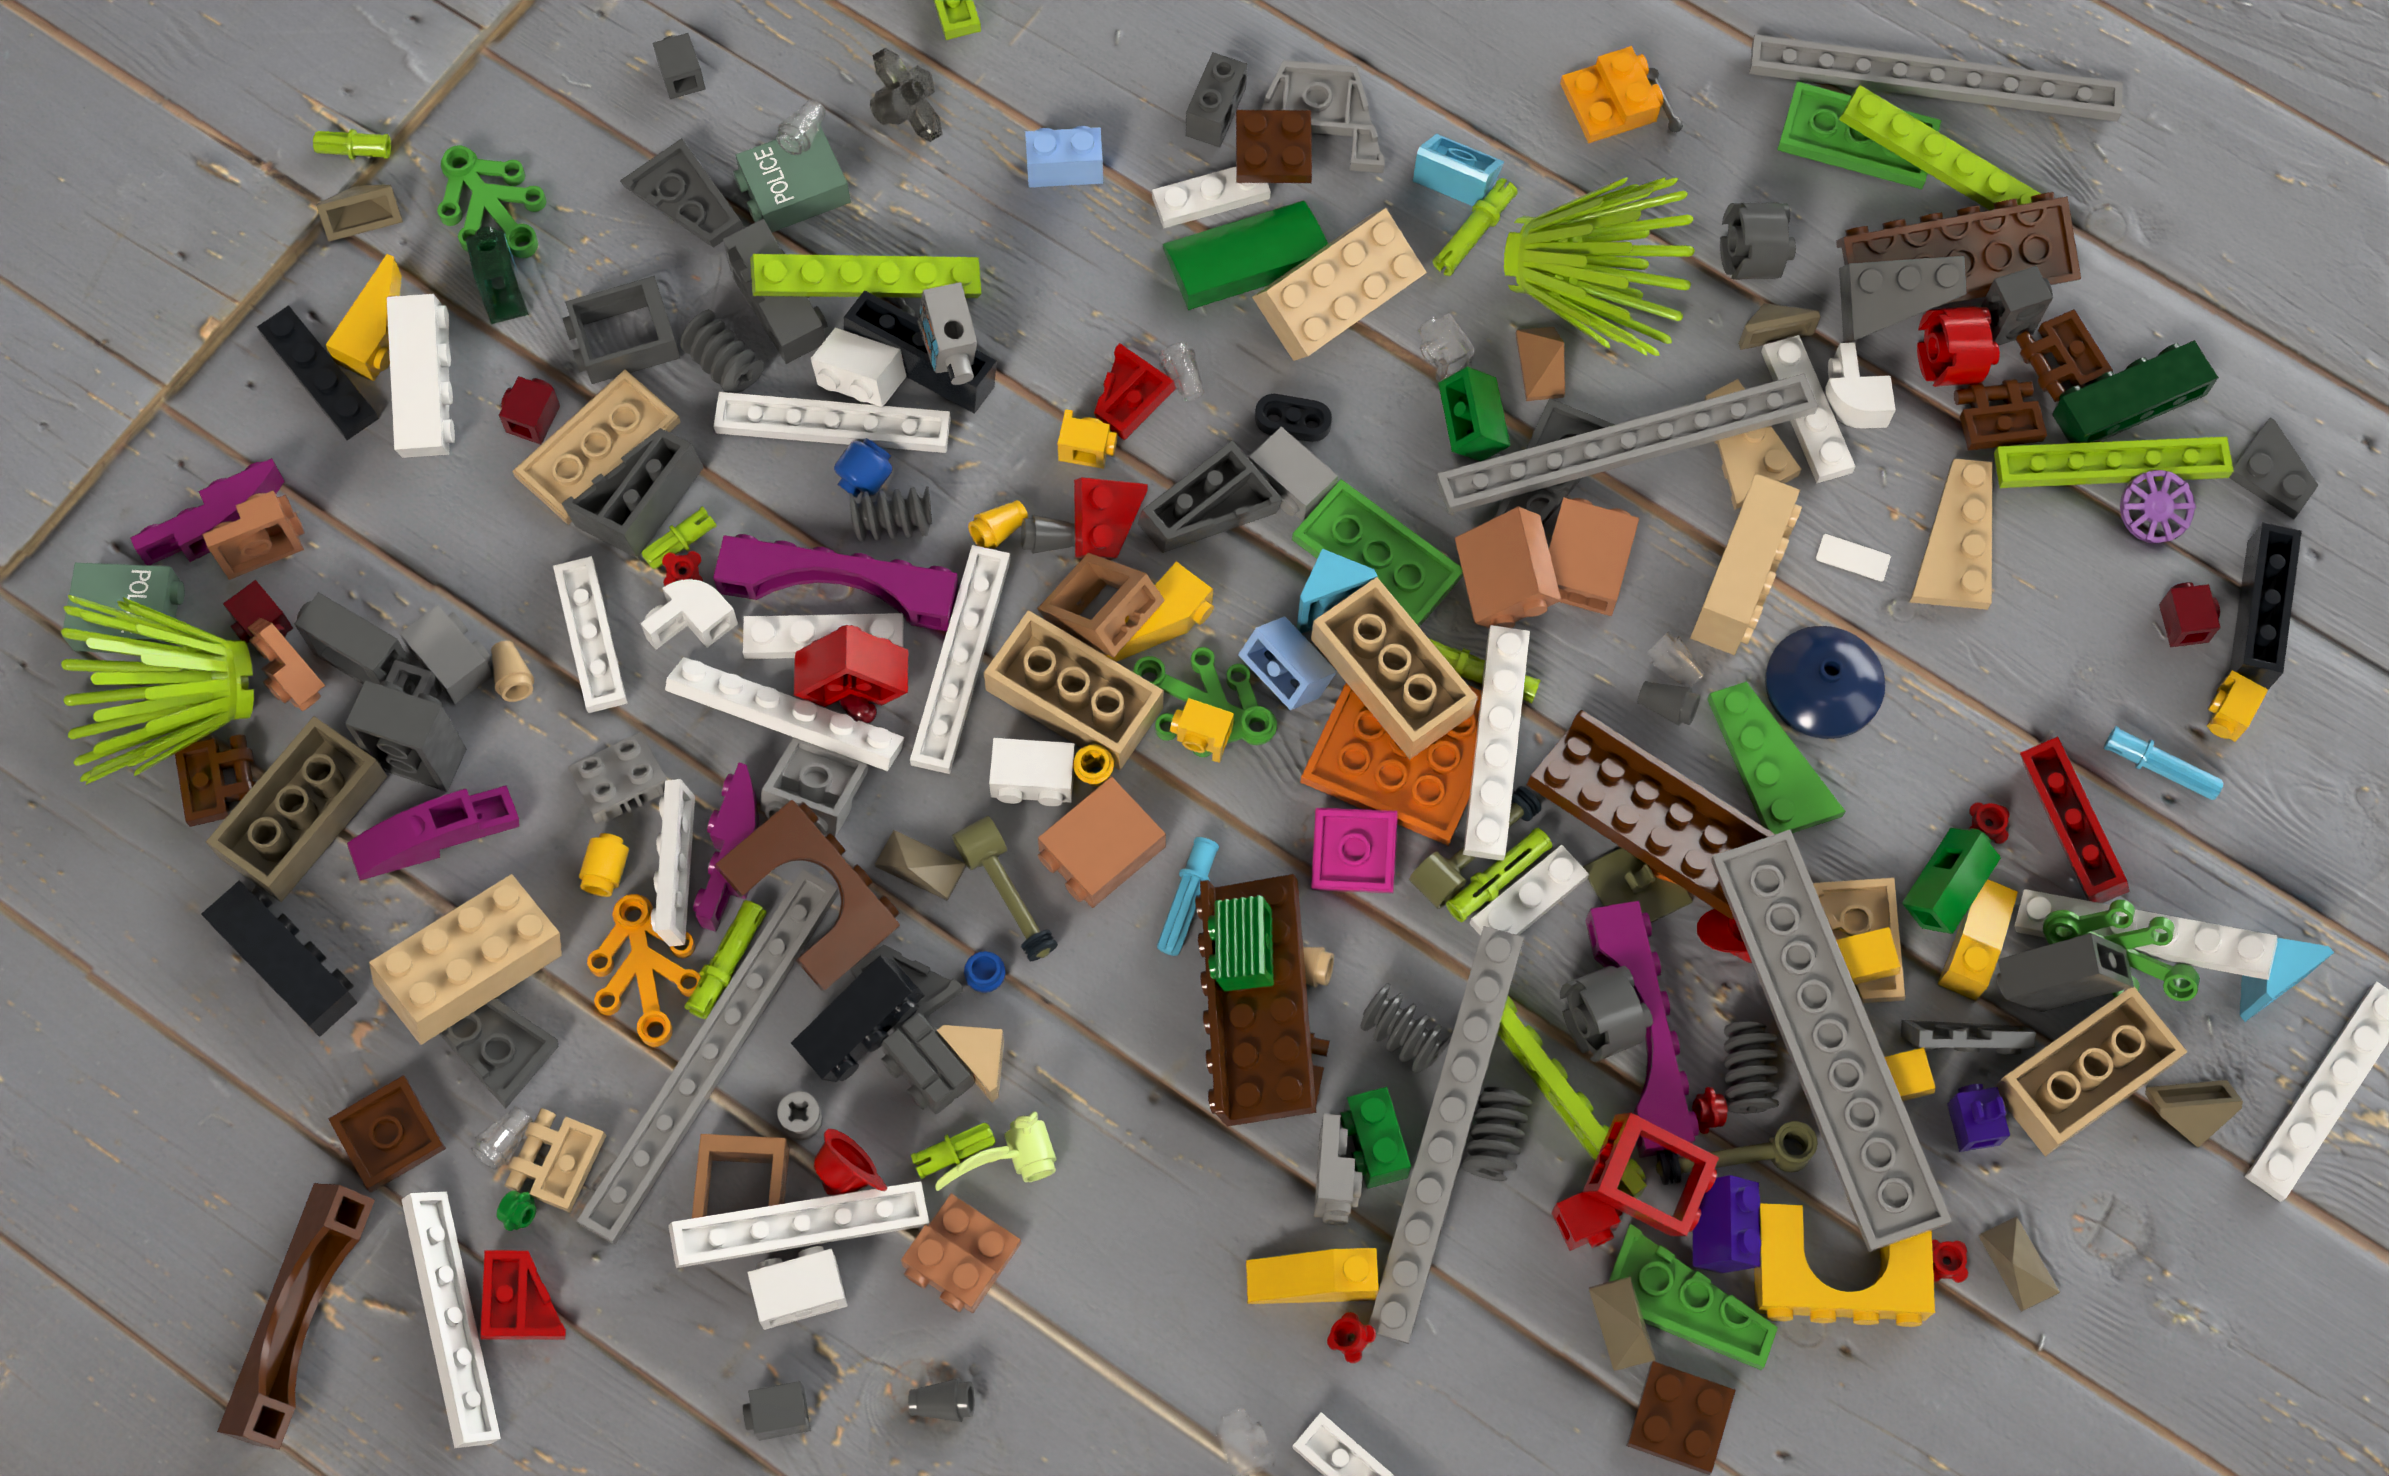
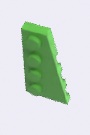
M1747 681L1709 694L1707 698L1759 821L1764 828L1774 834L1790 829L1792 833L1843 817L1846 812Z
M1630 1223L1608 1282L1631 1276L1645 1324L1762 1370L1765 1367L1778 1327L1733 1295H1728L1711 1283L1712 1280L1699 1271L1695 1272L1675 1258V1254L1662 1245L1658 1246L1645 1237L1641 1230Z

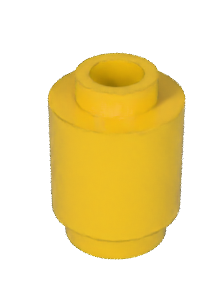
M600 833L599 837L589 839L579 873V878L582 880L580 884L582 890L593 895L610 897L613 894V890L619 887L629 853V848L623 845L624 840L609 833Z

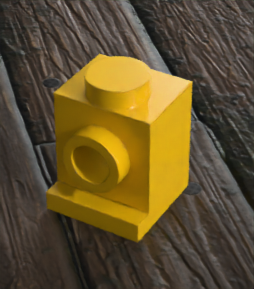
M1065 409L1057 443L1058 461L1104 469L1107 455L1114 456L1117 433L1110 432V424L1103 423L1099 419L1092 417L1073 418V411Z
M2232 670L2219 685L2217 693L2208 707V710L2213 712V715L2207 727H2209V730L2214 735L2236 742L2249 727L2268 689Z
M1188 698L1184 710H1176L1171 722L1170 732L1177 734V741L1182 742L1185 748L1198 753H1203L1205 750L1212 752V761L1220 763L1233 729L1234 713Z

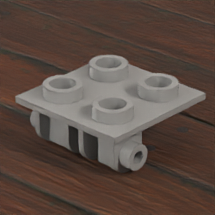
M642 732L625 738L602 751L568 766L596 824L603 820L605 823H608L609 820L624 814L620 807L621 804H624L628 813L631 812L627 801L633 798L638 807L643 806L638 797L641 794L645 802L664 795L663 791L665 790L667 778Z

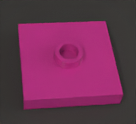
M1316 808L1311 889L1394 894L1398 812Z

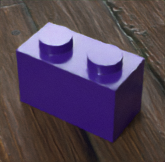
M1733 1175L1717 1177L1712 1188L1702 1198L1699 1206L1701 1216L1698 1224L1692 1230L1693 1267L1717 1273L1761 1267L1759 1182Z

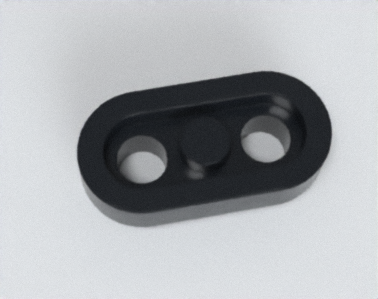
M1268 394L1262 397L1256 405L1255 422L1262 432L1273 435L1280 427H1283L1297 440L1316 442L1324 439L1329 434L1332 414L1324 403L1316 400L1281 394ZM1270 415H1278L1281 419L1278 421H1271L1267 417ZM1314 421L1318 426L1310 428L1306 426V423Z

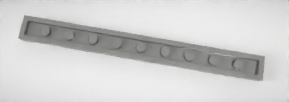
M1754 35L1752 41L1749 74L1854 88L1861 85L1869 90L2116 122L2122 113L2123 82L1762 35Z
M1800 374L1437 473L1436 481L1448 514L1812 415L1816 413L1818 405L1805 374Z
M804 869L801 870L577 1219L579 1225L616 1245L796 962L795 960L799 957L838 896L839 891L837 887Z
M1483 926L1369 1325L1375 1328L1376 1335L1406 1344L1410 1342L1523 946L1524 937Z

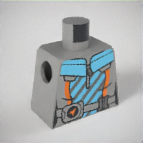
M959 282L923 290L918 326L932 367L936 373L948 371L953 385L965 384L974 378L971 365L974 362L977 340L962 283Z

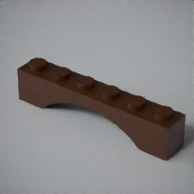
M313 1184L219 1425L218 1433L255 1446L280 1450L296 1408L295 1388L298 1364L311 1319L333 1275L345 1257L359 1242L374 1204V1199L341 1185Z

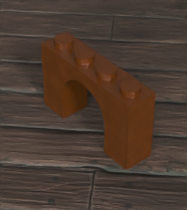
M792 799L719 860L714 867L740 897L746 894L775 868L791 861H808L817 864L833 877L839 888L841 898L838 918L825 935L795 960L819 989L825 991L900 926V923L895 919L900 913L887 897L883 895L878 899L869 889V886L873 883L872 880L858 864L851 868L841 855L846 850L831 833L824 836L814 825L819 819L805 802L797 805Z

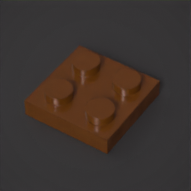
M1236 110V183L1312 182L1311 110Z
M404 1075L328 1118L366 1189L370 1193L446 1149Z
M1653 1361L1649 1367L1626 1446L1710 1475L1713 1471L1736 1390Z

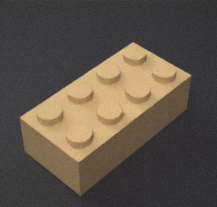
M1384 208L1360 221L1252 296L1292 360L1295 361L1314 353L1427 272L1388 210Z
M1755 473L1690 639L1732 655L1736 654L1740 642L1748 645L1759 621L1766 597L1774 582L1779 563L1789 543V537L1801 512L1802 506L1795 504L1800 489Z
M1378 577L1313 621L1312 642L1338 671L1340 676L1409 759L1473 715L1477 701L1476 694Z
M1029 610L984 671L986 691L1081 748L1091 744L1105 747L1113 757L1114 768L1119 771L1123 768L1163 709L1164 690Z
M511 874L371 960L369 964L373 984L419 1044L422 1045L561 957L560 932Z
M2133 987L2125 990L2008 1073L1995 1087H1998L2005 1107L2046 1157L2175 1064L2187 1053V1050L2137 989Z

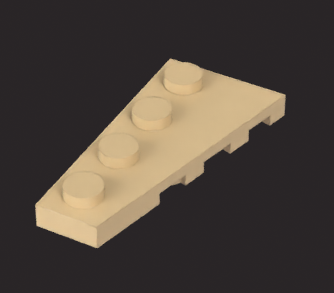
M1953 459L1909 603L1988 610L1992 604V462Z

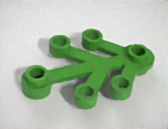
M461 145L447 149L441 160V169L444 176L448 178L444 199L437 208L441 222L447 226H454L462 220L463 214L458 202L465 183L471 190L472 195L464 228L458 234L461 247L467 252L478 251L476 240L472 242L465 241L467 237L475 236V232H477L481 247L483 246L480 228L486 209L506 234L505 240L508 242L511 254L519 258L531 257L538 248V239L534 229L527 224H517L500 201L522 203L527 210L538 212L546 205V197L543 190L538 186H529L527 188L513 187L520 185L526 176L522 164L517 160L501 162L478 159L471 149ZM459 164H466L461 168H456ZM511 170L519 171L514 176L507 175ZM479 175L501 176L504 182L510 186L484 183ZM532 196L540 197L535 202L528 201V199ZM448 210H456L451 216L444 215ZM522 242H529L526 246L518 247Z
M1197 648L1191 655V667L1196 673L1200 674L1206 692L1165 674L1163 662L1156 657L1146 656L1136 662L1133 672L1140 677L1145 673H1154L1157 678L1150 683L1161 688L1165 693L1185 702L1190 698L1234 713L1233 729L1228 743L1243 739L1251 745H1263L1274 737L1277 730L1276 718L1269 709L1258 706L1250 684V670L1247 666L1234 664L1229 667L1226 676L1227 685L1237 691L1241 709L1227 702L1214 667L1215 656L1209 648ZM1200 656H1205L1210 662L1207 665H1199L1195 660ZM1239 672L1244 674L1246 678L1241 682H1236L1231 676ZM1162 714L1156 720L1155 731L1162 740L1169 741L1177 737V734L1165 732L1160 728L1161 724L1172 722L1173 714ZM1254 722H1259L1264 726V729L1260 732H1255L1249 726ZM1206 750L1203 753L1193 751L1199 757H1208L1212 754V752Z
M2115 900L2110 904L2109 910L2084 916H2078L2068 910L2053 911L2046 916L2043 923V933L2049 944L2089 933L2095 934L2126 947L2129 966L2164 981V992L2171 999L2188 1001L2196 996L2200 977L2191 965L2178 963L2171 966L2132 949L2151 944L2159 946L2169 944L2173 939L2175 927L2168 918L2155 917L2149 922L2147 928L2102 936L2092 931L2110 926L2127 928L2132 924L2135 908L2130 902ZM2115 912H2124L2127 916H2118ZM2155 929H2163L2167 933L2161 934L2156 932ZM2132 976L2133 985L2139 992V981ZM2125 990L2115 992L2112 994L2115 998L2121 993H2123Z

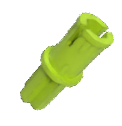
M350 129L348 133L317 131L313 136V149L319 154L348 155L349 159L354 160L356 156L383 157L388 159L391 154V138L389 134L357 133L355 129Z
M701 506L698 511L676 527L670 525V531L642 551V556L652 569H658L663 565L662 559L664 555L670 552L677 555L684 549L688 552L691 550L689 545L711 529L716 528L717 525L712 517L708 515L705 508Z
M983 1122L955 1136L949 1137L948 1134L944 1135V1141L910 1155L916 1166L931 1160L916 1167L920 1178L923 1179L925 1176L954 1163L956 1165L960 1164L961 1160L994 1146L996 1142L988 1123Z

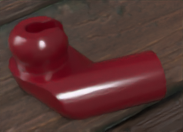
M850 694L840 699L842 708L854 721L870 724L875 719L877 709L875 705L868 703L866 698Z

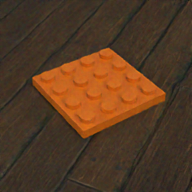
M1345 683L1305 767L1300 783L1363 810L1397 811L1398 825L1449 846L1469 802L1482 690L1468 685L1477 696L1473 715L1409 759L1350 686Z

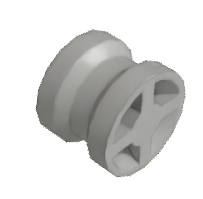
M802 1091L791 1092L783 1097L779 1103L777 1110L778 1120L788 1136L797 1140H805L817 1134L821 1128L823 1118L819 1104L812 1095Z

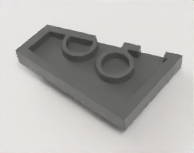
M682 138L620 180L626 189L713 248L723 242L724 238L745 227Z
M1901 1020V1037L1913 1044L1912 1047L1916 1049L1923 1047L1925 1050L1954 1048V1050L1962 1052H1980V1048H1996L1995 1052L2016 1055L2021 1054V1048H2035L2036 1032L2026 1026Z

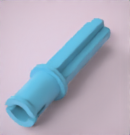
M2117 726L2111 731L2104 749L2136 763L2135 768L2141 769L2143 766L2211 800H2215L2220 794L2224 784L2220 778L2154 747L2153 740L2143 741Z
M1203 837L1195 838L1186 867L1179 871L1181 880L1157 943V949L1167 955L1178 956L1180 954L1196 910V896L1201 895L1200 881H1210L1208 875L1216 852L1219 849V845L1210 839Z

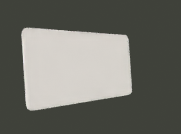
M1828 534L1823 535L1816 556L1817 561L1880 582L1885 578L1891 558L1889 554Z

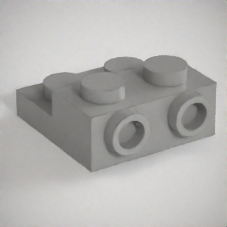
M793 737L762 788L760 811L765 812L769 819L792 799L797 805L805 802L818 817L819 821L814 825L823 835L831 833L836 838L851 811L852 799L868 773L869 764Z
M1323 1114L1319 1133L1314 1217H1322L1323 1222L1326 1224L1346 1225L1351 1214V1207L1358 1208L1359 1198L1361 1197L1362 1172H1354L1355 1158H1344L1347 1149L1348 1129L1340 1128L1341 1115Z

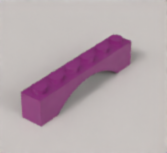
M738 534L736 537L723 536L713 576L716 589L720 594L758 600L774 591L795 585L811 583L841 584L863 590L882 599L899 613H903V617L911 626L947 631L959 591L957 573H953L942 566L922 568L899 559H894L890 562L874 560L871 556L863 553H854L849 556L837 554L825 547H814L813 550L800 548L791 542L778 540L774 543L763 542L746 534Z
M1639 901L1591 908L1585 921L1594 959L1604 968L1607 966H1614L1616 968L1623 965L1626 966L1633 976V989L1640 1003L1647 1005L1653 1018V1025L1646 1028V1078L1640 1100L1633 1114L1693 1144L1695 1142L1694 1136L1699 1135V1126L1695 1112L1688 1111L1685 1096L1689 1095V1083L1685 1071H1679L1676 1055L1680 1054L1679 1040L1675 1030H1669L1666 1016L1670 1015V1002L1667 992L1660 991L1657 976L1661 975V965L1657 952H1651L1648 937L1652 936L1649 915L1647 912L1642 913ZM1639 1135L1636 1142L1639 1158L1655 1156L1660 1151H1663L1664 1154L1665 1151L1668 1153L1670 1151Z

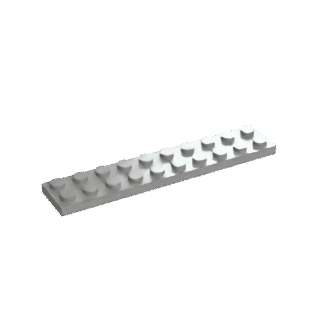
M1791 829L1712 856L1711 862L1868 1252L1950 1224L1952 1222Z

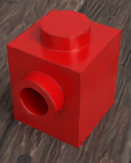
M1584 1192L1556 1203L1551 1212L1570 1251L1587 1243L1590 1244L1591 1248H1595L1614 1238L1612 1232L1618 1228L1621 1223L1619 1217L1622 1216V1211Z

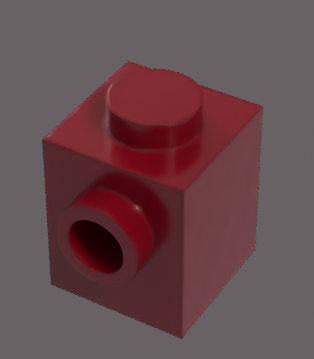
M518 376L513 387L508 388L503 395L502 409L499 417L506 433L541 445L560 408V403L554 388L546 381L538 378L528 380Z
M256 580L223 603L235 621L230 626L231 629L246 644L254 637L248 627L259 618L273 623L284 638L293 629L283 611Z
M2191 582L2177 584L2170 588L2159 604L2170 648L2209 643L2221 628L2219 623V602L2215 597H2212L2209 584L2194 586Z

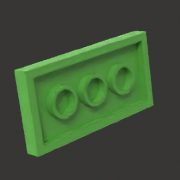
M1797 81L1777 148L1778 151L1923 189L1927 172L1839 120L1851 98L1850 95ZM1903 110L1939 132L1942 120Z
M1342 479L1292 534V541L1317 559L1321 550L1325 549L1375 569L1378 579L1419 627L1463 577L1461 566Z

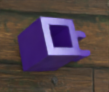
M1983 1084L1967 1085L1959 1088L1958 1093L1947 1103L1959 1152L2000 1146L2010 1136L2005 1117L2007 1113L1998 1087L1984 1089Z

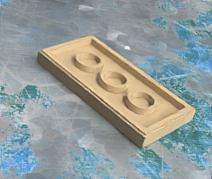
M625 369L512 472L516 479L569 525L572 520L561 503L571 496L574 499L593 485L591 480L599 474L606 476L623 463L621 458L659 428L671 432L681 421L673 410Z

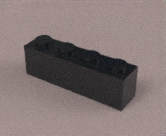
M865 290L844 316V331L900 349L907 378L974 414L995 387L997 360L978 350L975 352L974 362L971 365L974 375L971 381L961 385H953L948 371L936 373L932 367L918 326V318Z
M2262 522L2247 542L2230 672L2233 670L2269 690L2284 672L2302 531Z
M239 880L202 912L201 915L320 1037L358 1003L348 992L354 985L339 969L336 968L330 973L322 965L327 959L325 955L311 941L303 945L295 937L300 930L284 913L276 918L268 910L273 903L257 886L249 890Z

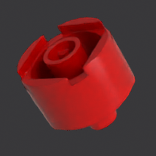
M1973 306L1928 310L1923 315L1918 331L1925 330L1924 342L1917 343V356L1921 373L1926 381H1934L1932 386L1981 383L1987 377L1991 365L1998 363L2000 350L1998 344L1992 341L1990 328L1991 314L1987 307Z

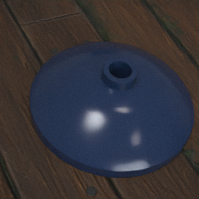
M1812 626L1790 634L1778 644L1767 664L1765 686L1768 699L1775 712L1790 727L1815 738L1836 739L1860 731L1875 717L1881 707L1885 694V676L1878 657L1862 639L1840 628ZM1824 668H1833L1836 671L1837 675H1828L1825 672Z

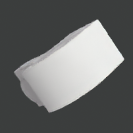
M1840 343L1834 358L1829 359V380L1824 389V394L1835 419L1844 425L1854 428H1887L1896 410L1891 376L1860 377L1855 343Z
M693 579L675 581L663 587L667 604L653 608L641 623L646 639L656 650L687 626L708 648L738 625L734 609L724 597L711 585Z

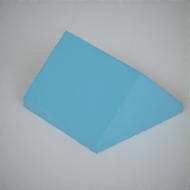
M1435 134L1418 149L1413 182L1473 206L1478 200H1483L1490 192L1503 167L1504 161Z
M1322 549L1300 595L1297 620L1298 631L1302 634L1312 630L1315 619L1378 577L1375 569Z
M2277 938V947L2269 980L2242 975L2240 1017L2245 1022L2307 977L2334 953L2333 950L2325 945Z

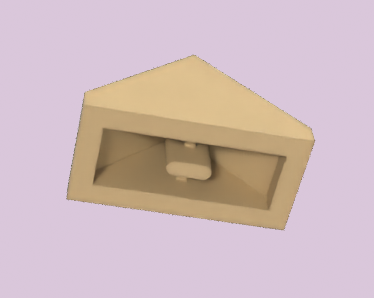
M952 1025L941 1026L937 1030L938 1034L970 1070L975 1084L993 1103L999 1098L1004 1048L1003 1030Z

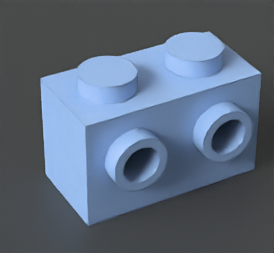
M1077 126L1073 129L1052 130L1050 128H1040L1035 131H1025L1029 188L1103 184L1100 127Z
M1285 616L1256 627L1238 654L1290 711L1319 699L1338 672Z

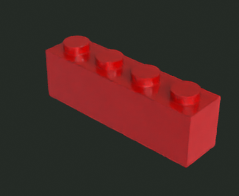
M2057 736L2020 752L2024 768L2087 900L2104 903L2130 892L2126 876L2059 737Z

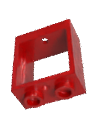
M1633 1113L1615 1114L1583 1192L1669 1236H1687L1688 1232H1691L1699 1222L1701 1216L1699 1206L1704 1194L1715 1183L1717 1177L1715 1167L1719 1157ZM1639 1135L1694 1162L1673 1216L1617 1189Z

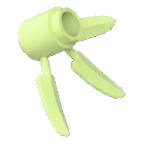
M1036 1111L1032 1112L1029 1116L1017 1117L1010 1123L1011 1129L1004 1134L1007 1146L987 1149L964 1160L937 1181L935 1185L936 1191H939L968 1171L1000 1159L1012 1158L1016 1173L1022 1175L1024 1182H1033L1052 1175L1056 1171L1054 1162L1057 1159L1044 1121L1038 1120V1113Z

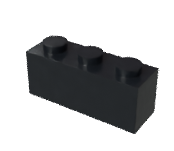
M880 955L791 1044L822 1080L831 1082L844 1081L854 1074L859 1067L857 1062L868 1051L873 1052L882 1046V1041L889 1036L887 1032L898 1022L903 1023L916 1013L919 1008L917 1003L925 995L894 960Z

